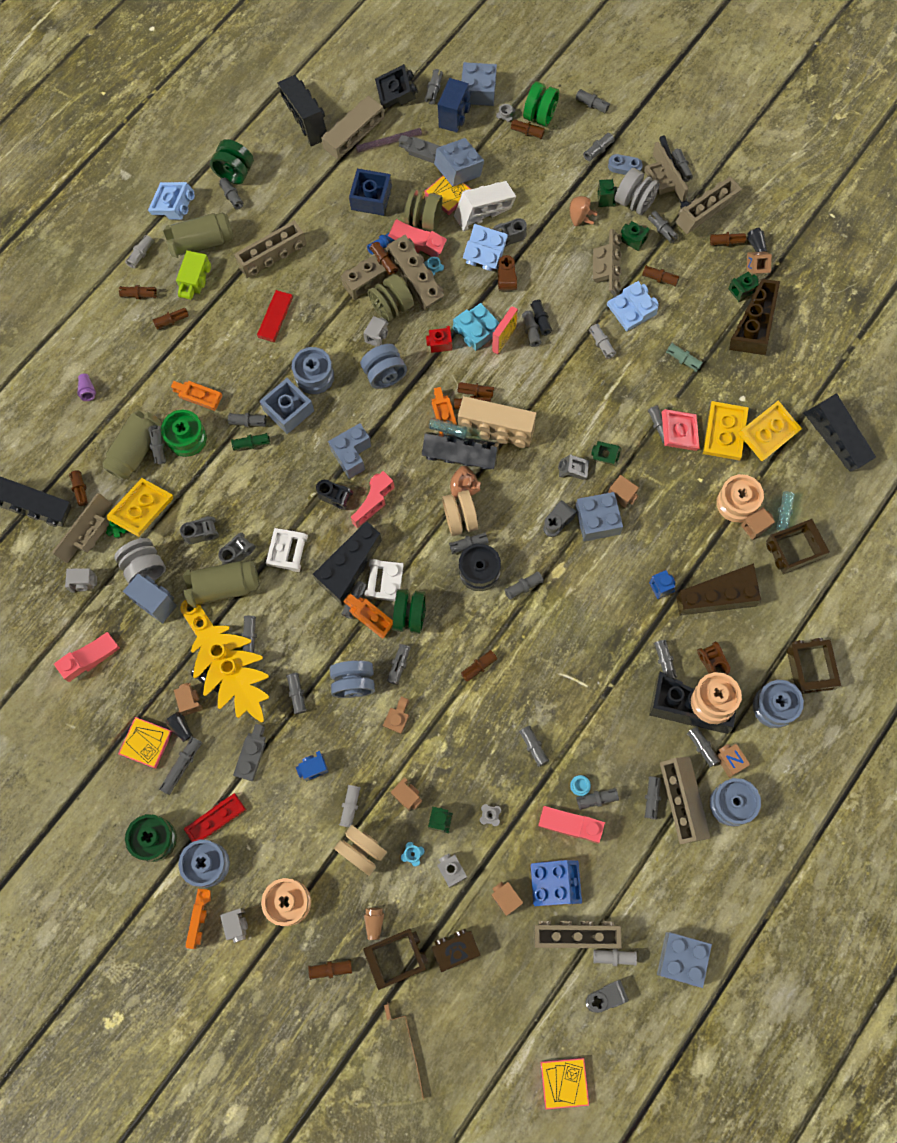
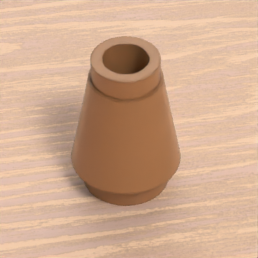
M366 908L364 920L368 940L380 939L384 919L382 908Z

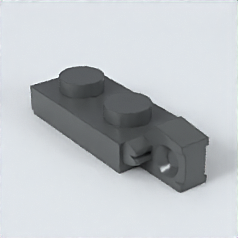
M401 135L399 139V147L404 148L405 151L409 152V155L431 163L435 161L437 148L441 147L416 137L410 138Z
M255 724L253 732L248 733L233 776L254 781L266 745V738L262 737L265 730L264 726Z

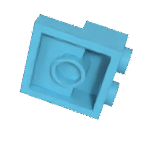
M481 303L470 311L466 309L453 319L454 331L458 335L461 334L465 343L469 347L472 346L475 351L493 339V332L499 325V322Z

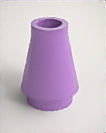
M80 374L78 376L77 394L81 400L91 401L95 398L96 390L89 375Z

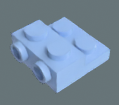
M160 182L148 211L151 215H165L168 219L182 220L183 216L188 213L190 201L195 197L194 190L187 182Z
M474 224L463 259H466L467 264L476 266L477 263L482 264V268L492 271L493 268L498 269L499 259L502 257L508 234Z
M639 281L623 289L622 294L607 302V306L626 332L654 317L659 306L656 298H651L648 295L647 286L645 284L641 285Z

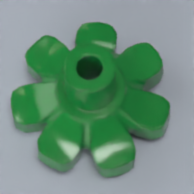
M109 521L106 534L108 536L114 534V537L118 539L121 537L120 533L126 534L128 532Z

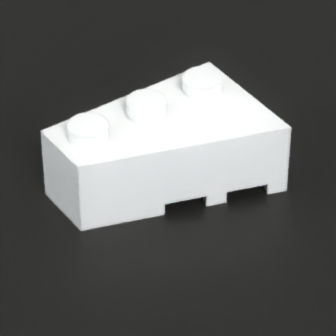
M507 181L465 190L462 192L454 217L462 230L466 231L468 226L475 222L480 224L483 222L482 219L490 215L493 218L511 209L516 195Z

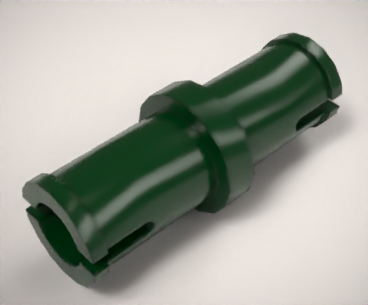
M268 433L255 436L250 434L244 438L231 439L233 451L270 445Z

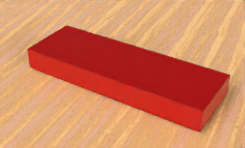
M275 290L257 333L258 338L275 342L292 302V294Z
M233 793L185 827L184 831L191 842L205 840L247 809L237 794Z

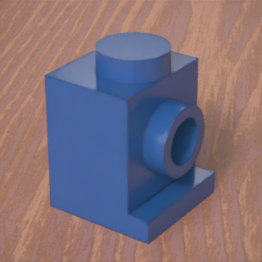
M667 570L652 576L649 584L657 599L675 592V580L671 574H668Z
M320 751L316 752V757L313 755L302 759V763H299V766L296 767L299 777H303L306 782L329 773Z

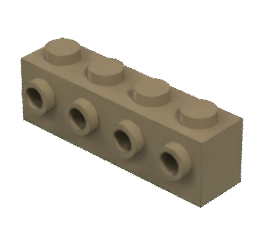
M369 95L364 100H361L353 110H350L342 120L338 121L331 130L323 135V149L339 160L384 119L383 106Z
M730 176L725 181L719 182L712 190L706 191L702 197L696 198L689 206L683 207L679 211V217L675 222L686 234L690 233L734 202L742 188Z
M294 220L235 253L237 265L246 278L254 276L264 268L270 267L280 259H284L296 250L302 249L306 245L304 233Z
M403 235L388 244L385 251L391 255V260L399 268L398 272L423 311L442 300L444 291L441 285L437 284L433 279L432 271L426 268L422 255L418 254L414 249L413 241L410 238L408 239L406 235Z
M373 254L370 258L359 262L354 268L346 270L341 275V280L344 288L355 300L368 292L372 287L374 288L377 284H381L390 275L377 262V257Z
M690 757L673 758L660 762L679 843L687 844L711 839Z
M538 921V925H534V947L621 948V926H615L613 921H602V926H593V921H581V926L572 925V921H560V925H551V921Z

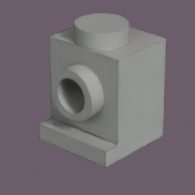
M373 316L363 333L365 342L375 347L382 345V339H385L388 334V321L384 318Z
M90 568L67 569L65 588L71 593H75V589L77 591L94 589V586L97 585V576Z
M449 853L439 859L440 863L437 866L449 888L467 878L455 855L451 856ZM449 865H453L455 867V871L453 873H449L447 871V867Z
M240 908L220 915L226 940H233V943L246 939L245 935H247L248 924L246 918L241 915L245 913L244 909Z

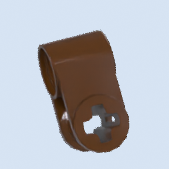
M504 255L499 259V291L517 290L515 261L509 255Z
M715 641L711 646L704 649H697L698 656L709 674L716 672L715 667H720L724 670V674H729L730 665L718 642Z

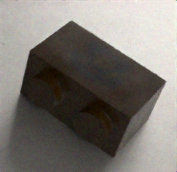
M465 928L455 932V938L447 940L444 937L435 941L436 946L432 947L441 972L481 956L471 931L467 932Z

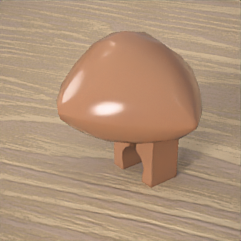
M578 196L571 201L569 209L574 226L580 225L583 221L594 224V221L586 216L592 214L597 216L598 213L590 209V198Z
M461 466L451 478L450 489L455 499H457L458 492L469 490L471 496L480 491L481 482H478L475 474L468 466Z

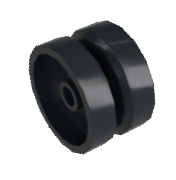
M476 543L462 551L459 558V576L467 588L473 591H486L497 584L500 577L501 559L493 547Z

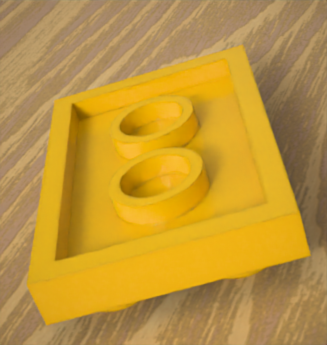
M778 400L740 430L738 434L757 457L763 461L802 428Z
M711 402L703 454L740 461L744 440L738 432L746 426L748 407Z
M141 478L107 514V519L140 537L173 500V495Z

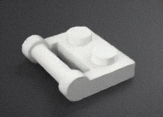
M274 528L266 565L300 572L301 556L308 535L301 532ZM292 539H296L297 545L293 562H287Z
M370 559L368 588L365 591L364 597L395 601L397 589H401L403 563ZM378 569H383L380 592H375Z

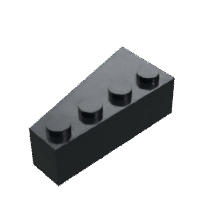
M296 75L277 82L281 97L290 112H292L297 124L299 123L304 136L307 135L310 146L321 143L323 135L327 132L323 119L325 113L322 107L318 106L316 99L312 98L309 89L305 88L303 81H299Z
M837 393L804 412V415L850 472L859 469L876 458Z
M426 432L424 434L422 456H426L427 460L432 461L442 459L444 462L451 464L457 462L462 463L464 466L495 469L500 443Z
M0 476V508L26 515L34 520L45 521L53 527H57V525L63 527L71 510L69 501Z
M366 521L312 574L315 581L341 605L344 604L343 601L349 592L352 591L358 577L361 576L366 564L382 541L380 533Z
M659 671L655 681L649 716L695 727L698 726L725 734L730 733L734 727L736 711L726 722L720 724H709L701 720L694 713L691 706V696L695 688L686 686L682 681L674 680Z

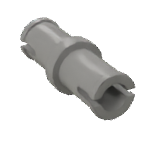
M144 235L140 243L134 246L133 252L125 260V263L129 267L135 268L141 258L147 255L146 252L154 243V240L150 236Z
M599 324L591 326L589 332L594 337L596 346L601 349L606 359L614 357L616 351L611 346L609 337L603 333Z
M348 785L345 803H342L344 808L340 826L350 827L353 824L355 810H358L357 801L361 787Z
M594 949L593 963L612 964L613 966H617V964L636 966L637 952L617 951V949H613V951Z

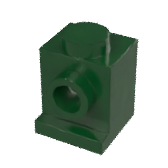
M613 179L599 180L597 190L598 207L616 206L615 195L617 187L614 186Z
M631 221L629 225L625 224L620 232L622 234L621 240L624 244L639 251L648 239L650 228H644Z
M748 271L740 277L732 279L728 289L736 300L740 302L755 293L759 285V279L755 274L751 275Z
M597 441V445H594L592 448L591 456H593L594 461L617 467L621 447ZM605 451H609L608 457H603Z
M432 806L428 828L449 834L453 813L449 812V810Z

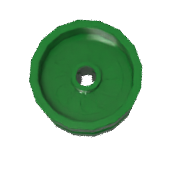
M535 81L525 102L523 118L531 122L537 118L539 125L547 127L553 118L558 104L559 89L550 86L546 90L544 83Z
M184 409L176 410L168 414L162 422V437L176 455L182 457L194 456L204 448L207 441L206 430L195 413Z

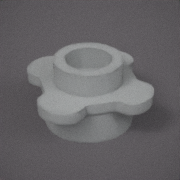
M503 104L499 107L496 117L510 122L512 121L515 109L509 104Z
M484 804L481 807L483 811L480 818L481 824L498 826L501 808L499 806L490 807Z

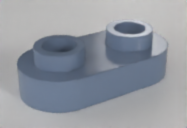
M619 154L612 155L608 162V168L611 172L626 175L631 168L642 171L643 166L640 159Z

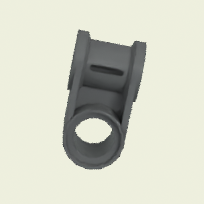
M521 218L500 223L493 228V230L508 234L505 247L523 241L527 236V224Z
M561 500L545 518L544 533L549 537L557 536L574 519L577 511Z
M212 516L186 522L180 527V533L188 544L209 541L219 537L214 524L216 520ZM194 531L191 536H186L187 532Z
M239 533L219 550L218 556L222 564L242 561L255 550L256 546L245 538L244 533ZM227 555H233L231 559L224 560Z
M621 980L612 982L590 993L586 998L587 1008L591 1012L600 1013L628 1002L629 999ZM594 996L596 999H601V1002L599 1003V1008L597 1006H592V1002H594Z

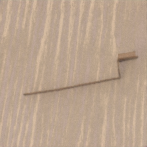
M387 1002V1005H384L386 1018L387 1020L391 1019L389 1005Z

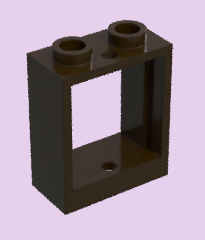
M813 519L771 534L766 540V547L773 554L775 565L778 570H781L782 574L824 559L830 553ZM803 532L814 555L789 565L777 541Z
M815 638L807 643H804V640L792 642V645L786 649L794 685L800 690L801 694L831 691L841 686L831 639ZM823 648L830 679L805 682L798 651Z
M411 928L363 948L378 990L427 969L425 965L429 963L425 952L420 953L417 945L421 943L416 931L412 932ZM408 936L419 967L386 981L374 950Z

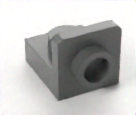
M571 454L566 456L559 462V477L563 478L566 475H570L581 480L586 479L589 461Z

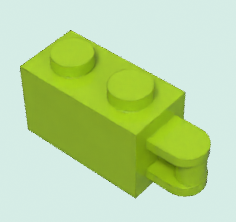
M186 250L176 278L179 286V298L192 300L194 293L200 294L201 289L205 287L206 275L211 270V263L206 254Z

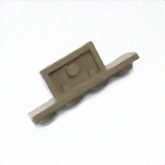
M655 142L653 157L657 163L645 166L644 172L647 177H652V181L657 180L660 182L657 191L658 195L675 190L679 199L683 202L686 200L688 185L684 183L679 171L675 169L664 147L659 142Z
M610 229L609 244L593 249V280L597 283L609 279V291L616 297L620 295L621 291L620 260L622 256L620 244L622 240L620 234H617L614 229Z
M97 493L52 553L65 563L70 561L78 549L88 553L95 546L98 538L107 530L109 521L103 518L112 503Z

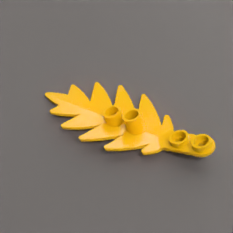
M184 600L180 606L181 613L197 636L192 645L191 652L194 653L200 648L194 666L193 677L195 679L198 678L210 666L204 684L203 695L207 696L222 681L218 694V709H222L235 696L234 706L237 718H240L248 711L256 720L263 723L264 717L259 702L269 699V696L251 685L269 678V675L255 669L243 668L262 660L263 657L251 652L234 650L252 642L251 639L238 635L222 634L230 630L229 626H213L200 605L197 604L196 608L188 611L187 609L191 605ZM204 621L203 626L198 627V622Z

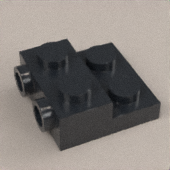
M405 64L375 78L383 109L398 102L402 106L416 99L415 94L418 93L415 83H412V80L415 78L412 70H408Z

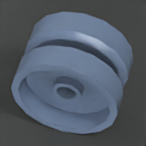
M384 344L373 348L363 356L360 362L368 381L375 389L394 385L407 372V366L403 359L400 358V353L393 344Z
M308 347L300 350L294 356L292 371L297 386L303 392L320 394L331 387L334 381V370L330 357L324 350L317 347Z
M346 661L329 667L330 678L335 680L331 684V695L333 697L355 698L367 696L375 692L374 680L370 679L374 675L371 662Z
M775 680L766 684L756 693L753 699V711L756 718L762 724L770 728H781L787 726L800 716L804 700L800 690L794 684L785 680Z
M732 778L724 781L713 790L710 797V809L713 816L726 826L737 827L752 821L758 815L761 808V797L758 790L744 779Z
M197 840L184 848L180 855L178 866L180 874L186 882L192 886L209 888L218 885L224 880L229 872L230 861L228 853L219 844L209 840Z

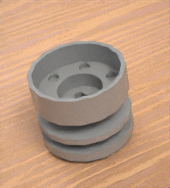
M631 168L619 185L615 201L624 207L631 203L630 210H636V213L641 216L653 203L660 182L657 180L652 181L650 176L643 181L644 173L636 168Z
M139 538L123 545L114 556L115 561L119 564V568L124 571L123 575L128 585L137 574H140L142 577L147 575L155 581L166 570V566L161 557L156 555L157 550L149 538Z

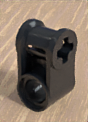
M325 479L320 480L316 485L317 495L320 500L339 509L346 510V503L354 493L351 489ZM323 488L330 489L327 493L320 492Z

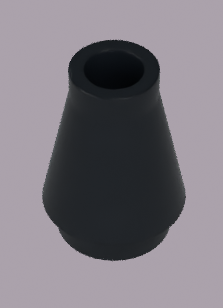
M760 227L747 233V240L756 252H768L764 231Z
M178 711L166 719L167 727L182 742L193 736L184 714L181 715Z

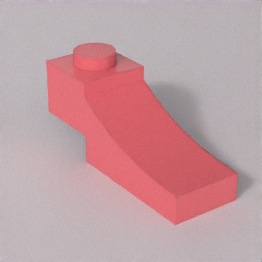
M398 219L394 221L388 235L394 240L406 235L408 239L410 238L413 241L414 249L417 253L423 251L431 257H438L441 254L447 240L433 231L429 232L412 227Z
M384 471L380 474H375L369 482L371 489L366 500L351 516L352 523L356 528H359L385 506L384 496L394 489L393 480Z
M106 632L88 645L72 653L69 652L55 662L54 666L62 677L70 682L85 670L89 672L120 649L112 636Z
M543 806L538 826L599 844L605 822Z

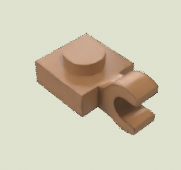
M401 696L397 709L390 708L383 727L402 734L409 715L405 714L409 699Z

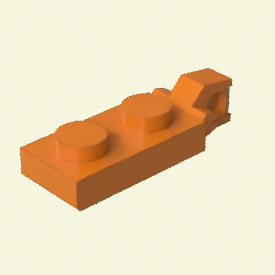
M173 381L171 385L173 392L178 393V397L216 411L223 396L221 392L191 381L184 382V384Z
M441 387L434 388L435 399H432V407L439 433L445 435L458 434L459 430L450 398L443 396Z
M350 594L343 601L351 608L349 611L353 616L382 639L392 628L393 620L366 598L359 597L357 599Z
M198 889L186 948L196 949L197 945L201 944L203 932L199 931L201 923L204 924L207 911L204 910V906L211 901V890Z

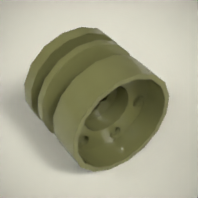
M412 189L405 205L404 223L410 226L413 224V227L418 228L422 222V229L424 231L436 232L442 212V195L430 193L425 200L424 191H420L418 194V190Z
M392 274L384 279V287L381 284H377L375 288L372 287L368 290V296L374 309L388 323L393 320V317L399 316L398 310L404 313L414 306L409 289L396 274Z

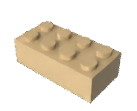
M463 396L458 413V430L466 436L475 435L484 440L492 439L497 440L501 444L510 443L515 444L519 448H530L535 428L536 412Z

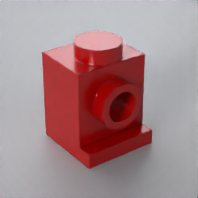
M450 326L429 330V335H426V344L430 346L431 353L452 351Z

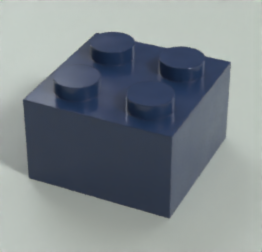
M449 78L438 102L439 128L458 133L460 126L463 127L465 114L469 113L471 103H469L471 95L469 83Z
M357 168L349 195L351 210L384 216L392 189L391 174Z

